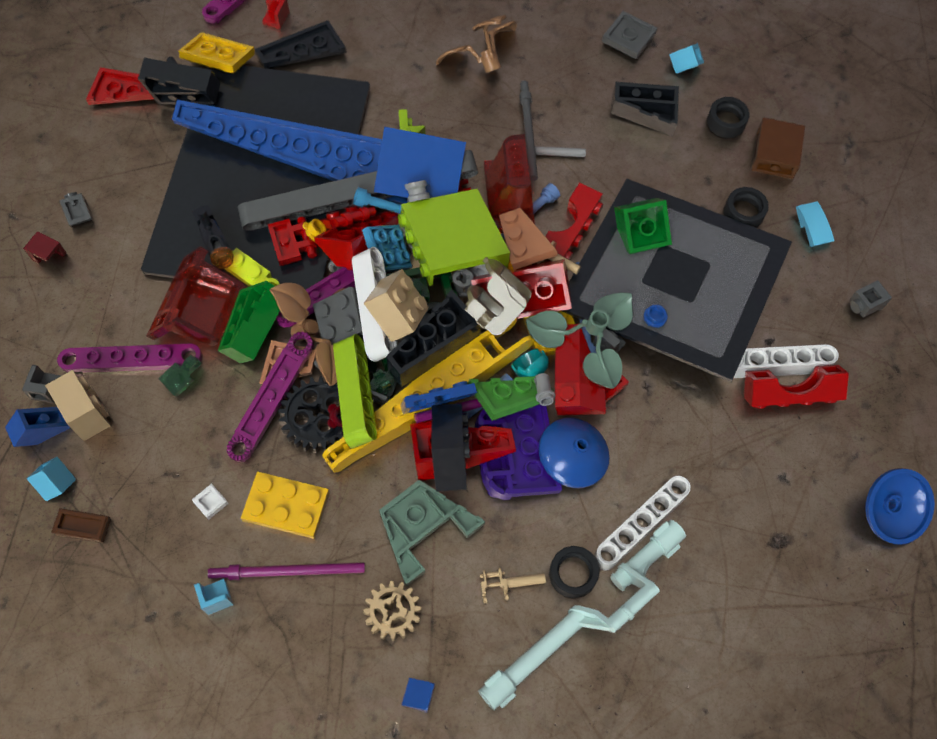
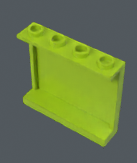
M478 189L401 204V214H398L399 225L405 229L406 241L412 245L413 257L419 261L421 275L423 278L426 277L429 286L433 285L434 275L485 264L483 262L485 257L495 259L508 268L510 251Z

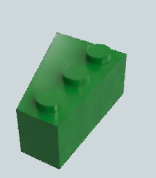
M263 281L239 291L218 348L220 353L240 364L252 361L258 355L262 343L280 312L274 296L269 291L275 287L273 284Z

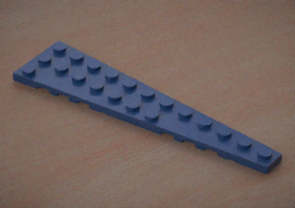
M177 100L172 117L175 124L332 181L375 172L378 169L382 139ZM399 196L384 199L400 205L408 203L407 198Z

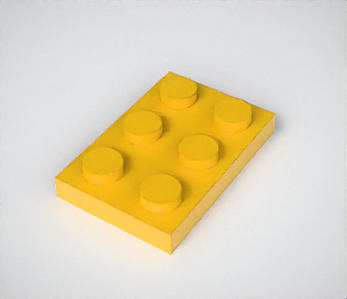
M202 32L178 50L179 58L206 65L209 68L220 69L227 73L236 72L255 55L253 46Z
M257 472L241 515V520L315 539L328 499L329 489Z

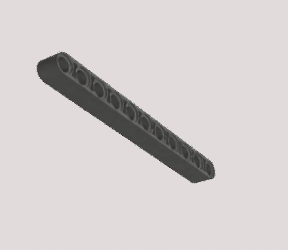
M465 150L460 180L472 178L478 174L475 158L471 150ZM377 171L248 201L238 205L237 208L242 229L250 231L268 227V224L286 219L293 221L299 217L306 218L354 206L353 199L357 187L366 189L368 193H371V196L380 199L393 197V195L374 192Z

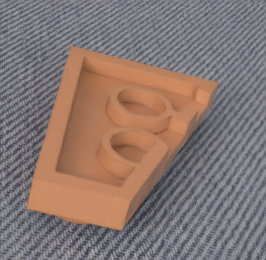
M521 208L499 215L506 245L510 251L511 265L514 270L558 255L555 247Z

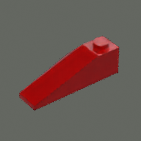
M383 211L370 216L365 222H353L352 225L346 226V229L340 231L337 228L329 229L314 237L316 244L336 266L353 270V256L368 249L362 229L370 226L398 225L399 213Z
M567 324L566 330H570L578 324ZM581 328L570 335H564V343L557 347L555 351V408L557 416L606 414L604 386L589 380L583 371L584 359L591 352Z
M432 421L410 424L418 480L435 479L431 450ZM491 426L468 427L470 458H465L466 469L516 452L512 429Z

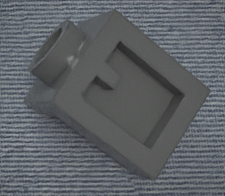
M72 192L64 195L65 199L59 200L70 227L93 220L85 202L86 199L81 193Z
M605 328L600 350L613 349L617 353L624 347L625 341L613 331H608ZM597 336L594 339V346H596Z

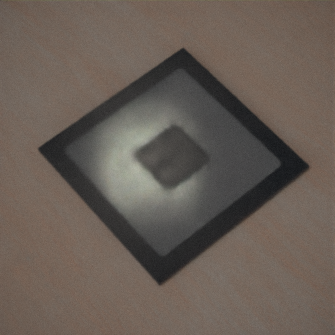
M626 179L579 263V266H581L577 274L574 273L569 281L572 309L562 310V312L581 320H588L593 312L595 303L600 298L615 293H631L633 311L631 323L623 330H611L606 327L608 331H613L619 336L732 383L792 241ZM653 198L666 200L672 245L628 254L617 229L614 207ZM652 305L662 306L668 315L666 324L659 328L647 325L643 318L645 310Z

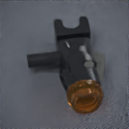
M209 205L192 211L211 263L219 269L231 266L234 254L221 228L215 221Z

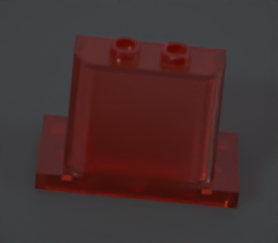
M512 135L504 140L494 160L484 161L488 210L500 233H503L499 215L521 208L535 224L525 135Z
M199 246L182 259L146 337L155 341L171 331L211 346L218 344L222 334L225 332L239 291L243 288L244 283L205 262L204 259L208 250Z

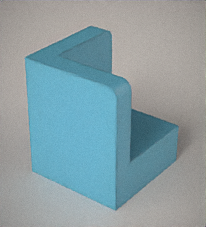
M698 43L669 54L675 73H680L704 63Z
M58 457L41 464L26 478L45 501L61 495L76 480Z
M225 579L204 587L200 583L194 585L201 609L208 615L234 605Z

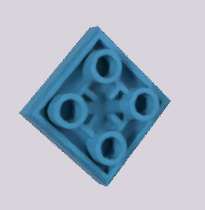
M399 225L370 226L362 229L367 248L376 247L381 252L385 272L412 268L410 254L407 251L403 232Z

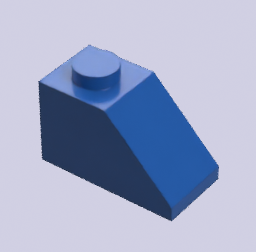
M58 407L17 409L5 426L13 447L38 445L71 428L66 423Z

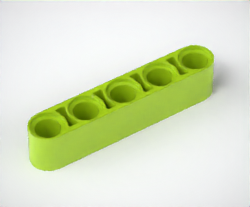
M354 334L333 345L343 435L350 448H356L377 438L365 346L361 337Z

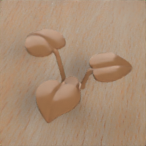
M500 15L475 25L472 28L473 31L483 28L488 50L481 52L482 57L471 46L464 45L443 53L436 61V65L438 66L450 54L470 51L477 59L478 64H483L486 73L501 68L496 53L494 36L501 31H515L517 27L516 21H509L501 25V22L506 19V15ZM492 24L500 25L489 32L487 31L488 26Z
M282 283L271 288L269 291L274 296L282 315L288 321L296 322L291 328L292 336L294 333L304 332L310 335L313 342L319 343L315 349L317 364L329 386L334 385L337 382L333 345H331V341L328 339L314 337L319 330V326L315 320L306 319L309 315L306 309L311 304L308 292L296 283ZM346 288L339 289V290H337L334 294H336V293H338V292H340V291H342V290H344V289H346Z

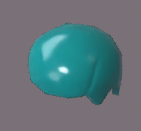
M536 348L517 358L511 364V367L518 377H533L545 373L548 369L549 358L543 350L540 352Z

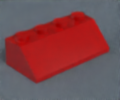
M565 259L526 266L516 270L510 269L512 274L524 283L532 293L525 309L518 315L517 319L534 316L543 311L557 312L572 309ZM490 274L475 276L471 280V284L482 287L489 293L487 284L492 276Z

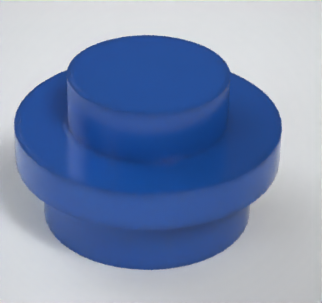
M652 305L645 310L643 318L647 325L659 328L666 324L668 315L662 306Z

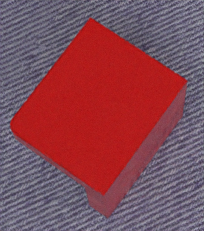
M266 0L268 10L262 20L263 24L281 29L290 13L288 1Z

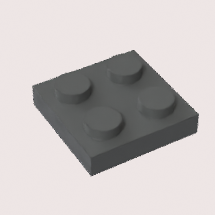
M622 11L603 35L602 42L637 59L656 35L657 28Z
M348 287L313 304L321 338L330 340L331 345L354 334L359 336L363 334L355 288Z

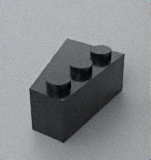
M145 57L138 80L158 104H176L177 100L197 104H215L221 84L212 70Z
M615 82L611 113L673 137L678 125L679 86Z
M462 403L432 405L431 450L436 492L467 490L465 458H470L468 414L462 412Z

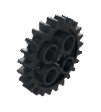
M320 376L318 382H315L313 377H310L309 384L301 380L302 387L298 388L293 385L294 393H286L288 401L281 400V405L284 409L278 410L279 415L282 417L278 420L280 425L283 426L281 428L283 434H288L286 437L289 442L294 440L296 448L303 444L305 452L311 446L314 453H317L319 447H322L325 451L328 448L327 445H333L344 435L342 427L337 426L326 432L320 431L321 427L328 425V406L330 404L340 405L337 383L329 386L324 382L322 376ZM311 397L317 398L313 403L306 402ZM303 418L308 419L306 424H297Z

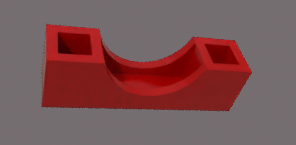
M579 182L569 198L567 211L574 219V224L563 231H548L545 236L550 243L552 241L556 242L555 249L559 255L571 260L573 256L572 250L574 247L578 248L580 246L584 231L588 232L594 221L592 219L593 216H598L602 210L603 203H601L603 193Z
M840 365L815 366L812 374L805 381L797 385L786 386L780 384L777 377L770 370L745 371L744 398L752 407L763 409L770 405L788 407L790 404L797 403L802 405H812L814 402L836 403L838 400H846L849 373Z

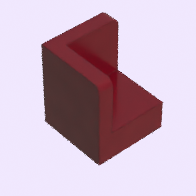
M38 231L23 248L31 260L40 263L42 260L48 261L54 252L63 257L66 255V251L60 242Z

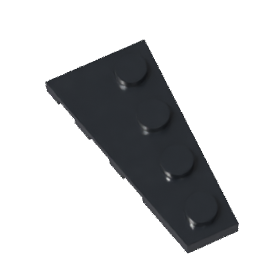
M329 20L255 49L256 56L263 68L347 53L344 43Z

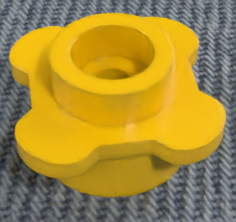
M313 219L310 223H303L307 236L315 241L314 237L326 231L325 225L318 219Z

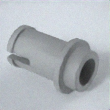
M545 373L538 374L534 378L537 389L536 401L542 406L551 405L555 399V392L551 390L549 375Z

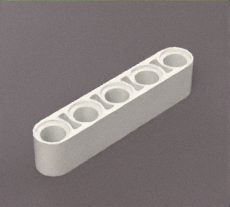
M371 247L353 256L352 267L365 351L371 361L377 362L386 358L397 346V340L393 342L389 340L363 304L378 282L386 277L383 256L376 247Z
M826 344L746 348L734 378H745V371L770 370L775 376L812 374L815 366L834 365L839 358V353L833 346Z
M672 477L600 544L594 556L601 570H610L617 565L683 502L691 488L689 481L685 477ZM676 486L680 488L682 494L674 493L671 487ZM654 503H662L665 507V510H658L655 507ZM642 518L646 520L648 527H641L636 519ZM619 535L628 536L631 543L623 544L619 540ZM607 551L611 553L613 560L605 561L601 557V552Z

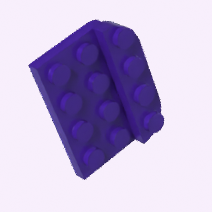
M539 404L493 421L484 409L479 414L474 428L491 426L512 429L516 452L480 464L482 481L489 496L510 500L512 497L559 494L562 491L561 484L546 472L539 457L541 435L550 425L546 406Z

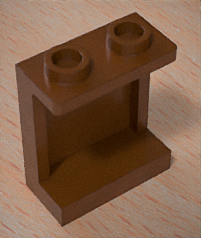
M763 117L757 131L759 137L751 171L794 179L800 167L805 126Z

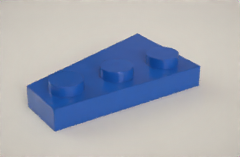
M467 381L453 384V388L443 389V387L432 389L426 394L419 395L417 393L406 396L400 406L402 413L407 414L430 408L432 405H441L472 397L477 393L475 383L467 384Z

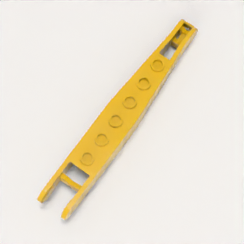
M517 318L498 336L491 334L488 330L419 376L374 412L377 438L375 440L350 449L344 437H342L322 454L323 459L334 473L342 471L360 458L410 431V424L416 423L414 419L415 413L432 409L430 407L403 414L400 405L406 396L417 393L419 395L426 394L430 390L443 387V389L453 388V384L467 381L468 384L469 379H478L479 382H485L528 350L535 340L531 335L526 336L507 350L498 343L497 339L514 327ZM490 344L499 354L495 358L486 350V347ZM459 400L453 401V402H449V403H445V404H455V403L458 402Z

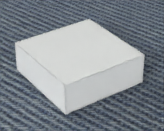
M212 483L192 499L193 503L208 520L229 504Z

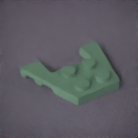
M420 480L379 510L406 586L425 573L424 567L410 550L445 522L451 519L466 538H469L485 525V521L482 518L476 517L463 506L450 501L445 495L436 492L435 489Z

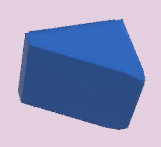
M409 678L402 706L428 713L435 683Z

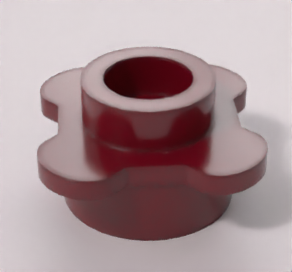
M330 404L328 406V426L330 428L342 427L340 406Z

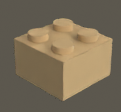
M403 269L381 279L363 303L391 342L413 333L429 308L425 298L419 294L412 279L406 275Z
M71 370L45 385L66 423L83 441L110 427L106 419L110 416L103 404H100L97 399L99 396L83 375L78 377Z

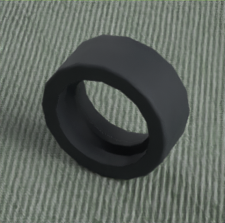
M734 97L719 98L712 103L707 117V125L717 136L723 138L739 136L745 130L749 120V109L740 99ZM721 111L731 112L739 118L740 122L735 124L723 122L716 113Z
M740 187L730 193L724 206V216L757 228L762 224L769 210V202L766 196L759 190L752 187ZM737 201H747L752 203L759 213L752 217L744 216L735 209L733 204Z
M569 546L556 553L550 564L549 577L551 584L558 593L575 599L584 597L592 591L599 579L600 568L592 552L584 547ZM567 558H580L587 564L589 578L582 586H568L560 578L559 567Z

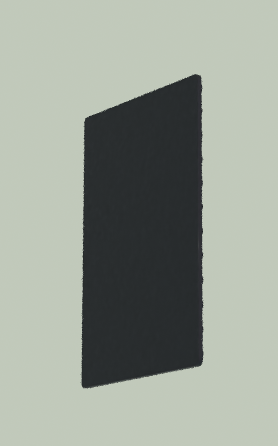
M244 65L234 73H227L216 68H207L213 71L221 84L216 103L203 105L359 135L370 90V83L367 81ZM187 128L141 270L147 275L239 288L249 287L225 270L221 263L220 265H215L207 252L192 211L209 205L231 252L238 248L269 270L272 275L271 278L277 279L280 284L296 283L306 290L324 279L329 257L317 245V256L315 258H309L307 252L304 251L300 252L302 260L280 266L269 228L264 227L250 231L243 230L237 207L248 201L333 181ZM327 213L306 217V221L310 223L313 219L321 220L327 218ZM297 220L290 221L292 226L298 224ZM301 235L295 236L297 242L303 241Z

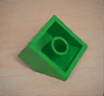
M653 198L614 207L617 229L628 254L672 245L666 200Z

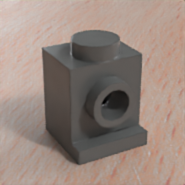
M877 280L857 290L850 298V307L854 313H860L864 318L877 310H882L892 297Z

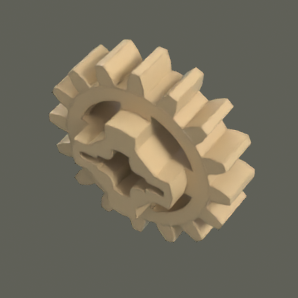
M390 581L388 588H385L381 583V591L377 592L372 589L371 593L374 598L365 600L366 604L370 606V608L363 610L364 615L370 616L366 620V624H374L371 630L372 633L375 634L381 631L380 637L383 640L387 634L391 636L392 641H395L396 634H400L404 639L406 638L405 630L414 631L412 622H420V618L415 615V613L421 612V607L415 606L419 602V597H411L413 589L409 588L405 591L404 583L402 582L398 587H395L394 582ZM392 594L390 598L382 600L384 596ZM403 597L408 601L410 611L402 606ZM396 604L398 613H393L389 618L387 608L392 609ZM375 611L383 615L382 624L377 621ZM400 621L405 622L401 626L393 628L394 624Z

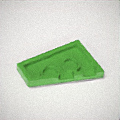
M535 376L515 377L512 381H501L500 378H491L489 382H479L478 379H469L468 384L475 383L477 390L475 397L492 421L539 405V402L536 401Z

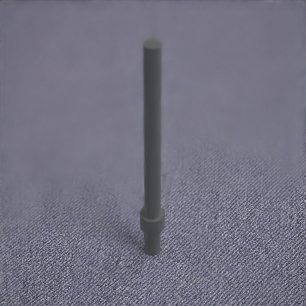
M524 80L520 83L521 93L519 98L523 108L529 180L536 181L538 174L531 114L532 94L529 92L528 81Z

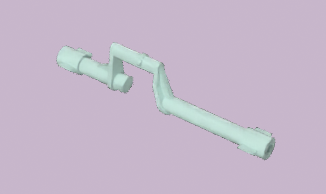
M674 520L666 521L653 533L648 544L626 563H621L617 571L611 574L612 582L622 591L631 584L641 588L617 611L607 618L598 610L574 605L568 610L566 617L504 672L498 670L484 682L485 685L478 692L493 710L498 706L503 708L516 696L514 693L516 686L582 627L615 633L628 620L631 621L634 615L660 592L655 583L646 578V572L662 555L669 558L680 548L679 543L686 538L683 528Z

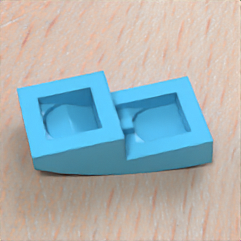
M818 201L796 206L800 227H805L810 247L834 241L829 222Z

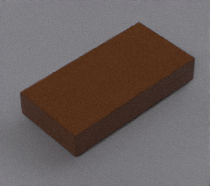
M59 508L51 533L103 543L111 518L105 515Z

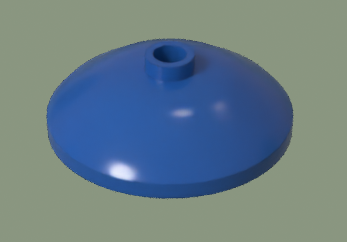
M577 418L556 420L544 430L539 441V457L544 469L555 481L571 488L592 486L605 475L610 460L608 445L602 434L586 421ZM577 443L580 444L583 447V449H580Z
M905 468L889 470L875 480L868 492L865 506L868 524L875 535L892 544L910 543L919 538L931 523L935 506L934 494L928 481L918 472Z

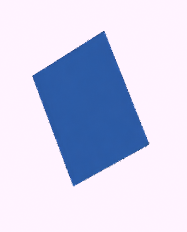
M384 127L374 192L408 198L409 194L405 189V184L426 180V192L429 193L430 198L458 193L466 142Z

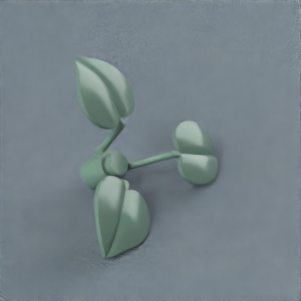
M615 293L600 298L595 303L593 312L588 320L584 319L570 330H566V319L556 311H543L526 319V326L532 338L547 348L560 347L564 343V335H570L580 328L586 327L589 334L597 336L596 353H589L584 359L583 371L592 382L612 389L617 386L621 379L622 361L613 349L601 351V340L606 327L611 330H623L629 326L633 316L632 294Z

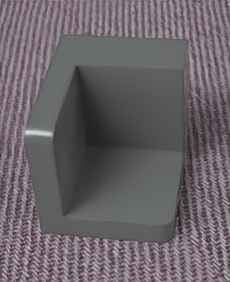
M32 365L22 391L31 400L55 403L45 385L61 377V375L44 373L38 365Z

